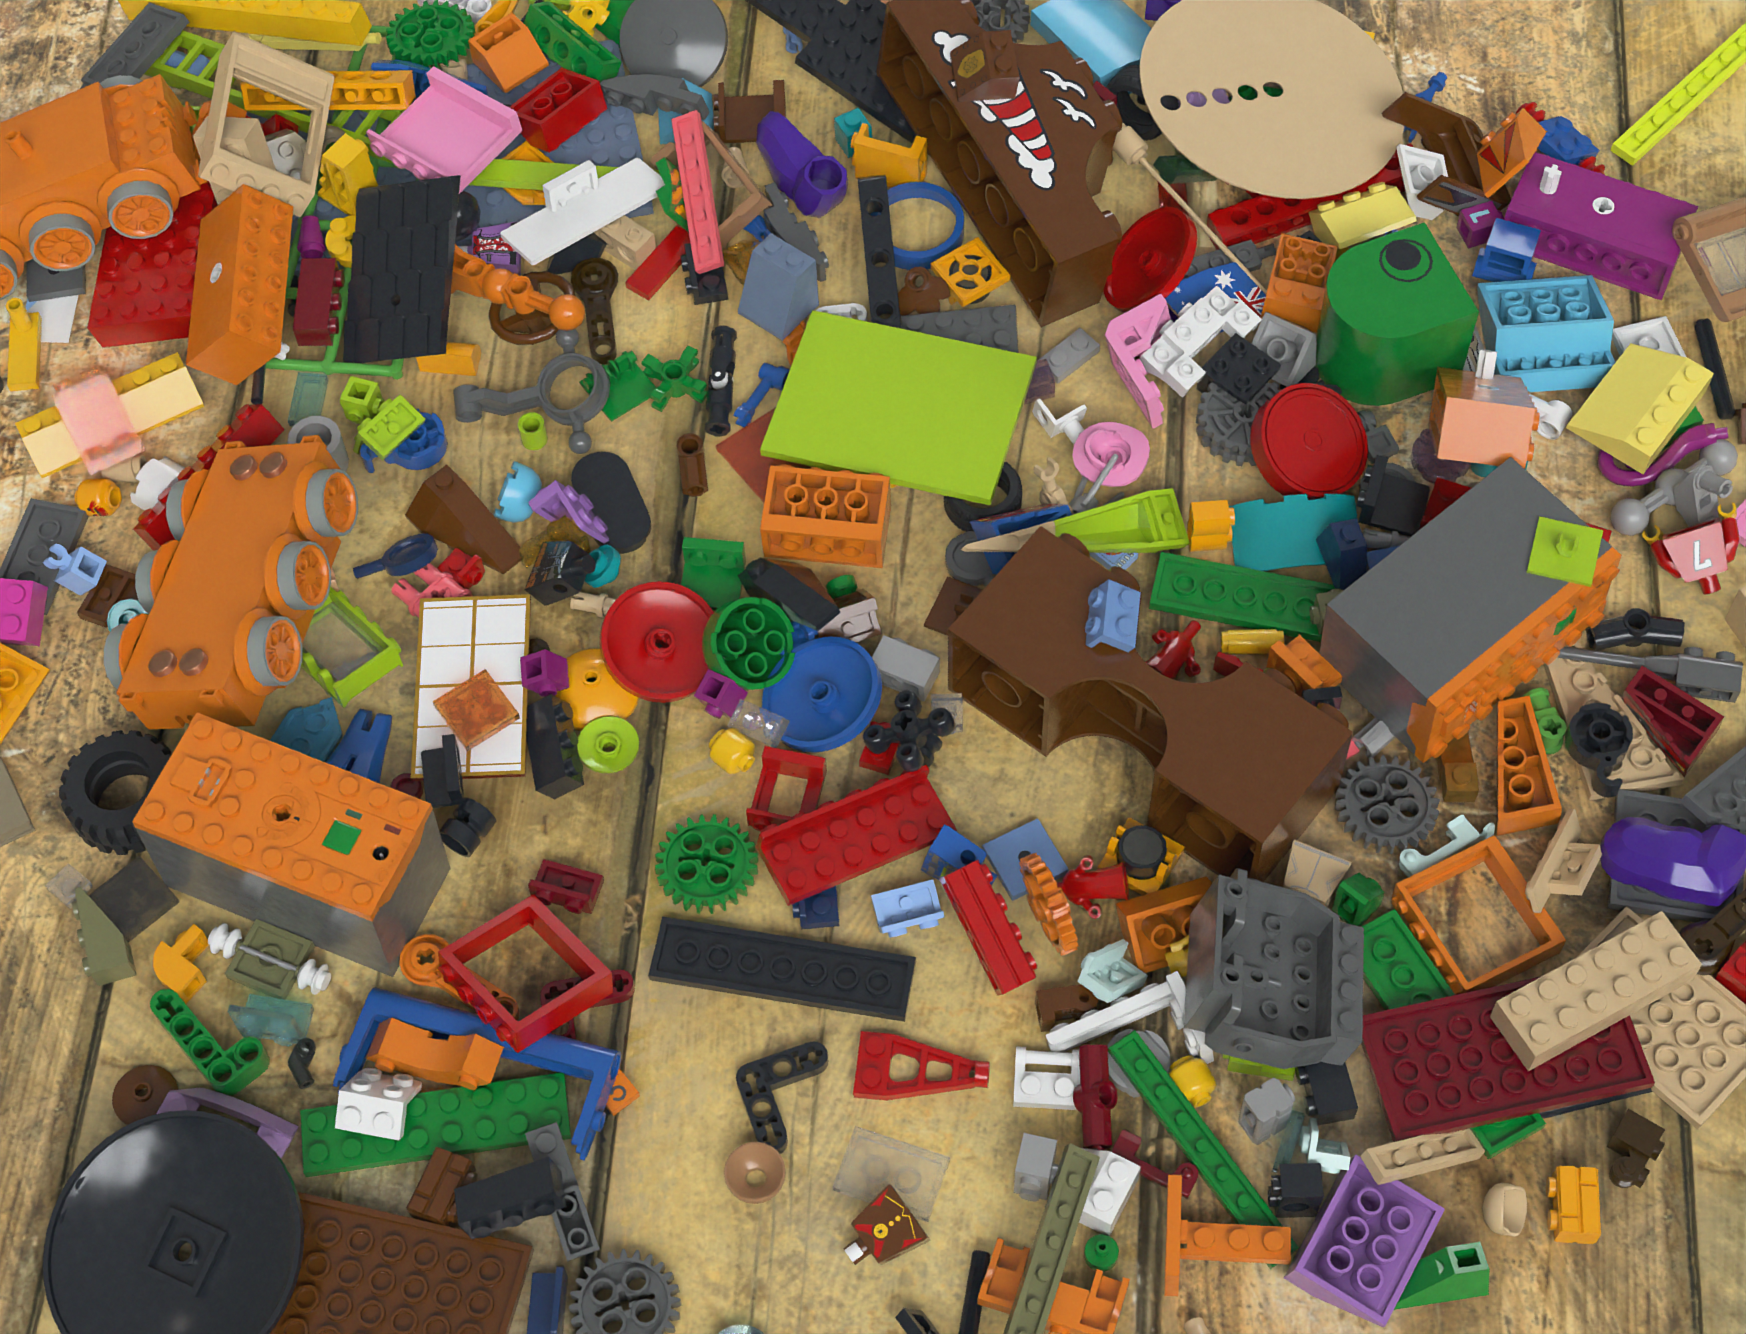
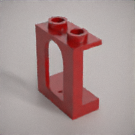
M764 746L762 753L763 767L752 806L746 810L748 826H752L757 831H762L771 824L781 825L788 822L791 818L790 816L768 812L778 774L808 780L799 813L805 812L807 814L817 810L827 773L826 758Z

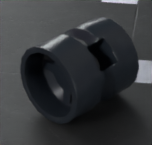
M464 797L465 804L458 805L453 811L454 819L448 818L439 831L443 843L448 848L461 856L470 857L481 843L479 837H485L497 821L486 807L473 799Z

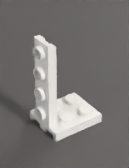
M1178 971L1167 975L1165 983L1160 985L1158 983L1150 984L1133 997H1120L1114 1000L1110 1007L1101 1011L1096 1009L1088 1011L1080 1017V1020L1069 1025L1068 1023L1056 1025L1050 1030V1033L1045 1035L1051 1052H1065L1170 1006L1172 1010L1170 1014L1178 1030L1183 1028L1186 1038L1184 1043L1189 1054L1194 1058L1203 1059L1206 1064L1214 1061L1213 1050L1205 1045V1033L1184 1028L1186 987Z

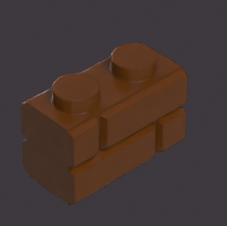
M436 1147L406 1207L410 1216L414 1219L448 1227L451 1222L456 1223L458 1217L454 1189L477 1181L478 1174L475 1173L476 1168L473 1162L468 1158Z

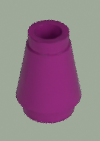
M305 216L302 218L297 250L302 258H322L323 252L326 250L319 219L316 216Z

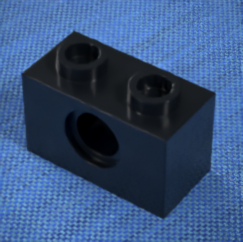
M1321 1163L1279 1164L1276 1175L1271 1176V1186H1268L1267 1190L1269 1207H1274L1277 1218L1317 1216L1324 1197Z

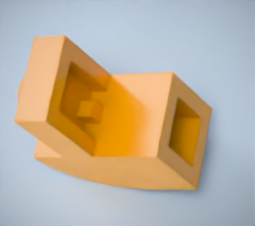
M195 924L188 930L180 933L172 947L161 941L153 957L154 971L164 988L176 992L185 1004L207 982L201 970L192 964L209 945L205 933Z

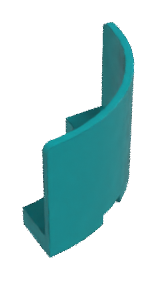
M1307 494L1283 496L1284 502L1265 503L1264 499H1258L1229 506V508L1233 507L1235 512V525L1232 526L1235 566L1269 571L1291 567L1325 565L1316 538L1330 523L1357 519L1355 496L1324 494V497L1308 500Z

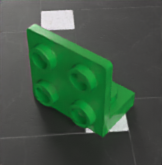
M684 537L682 550L685 563L681 585L697 593L714 611L727 602L740 599L742 583L738 575L745 570L746 565L744 542Z

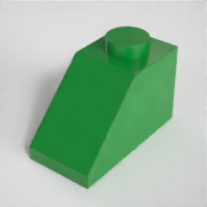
M1359 872L1339 884L1332 911L1339 915V918L1345 923L1361 927L1381 906L1385 892L1377 881L1370 877L1366 878Z

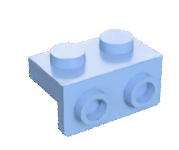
M933 879L870 895L879 932L882 934L888 932L889 938L907 934L906 927L919 924L920 930L939 925L938 919L945 917L944 912L941 911Z

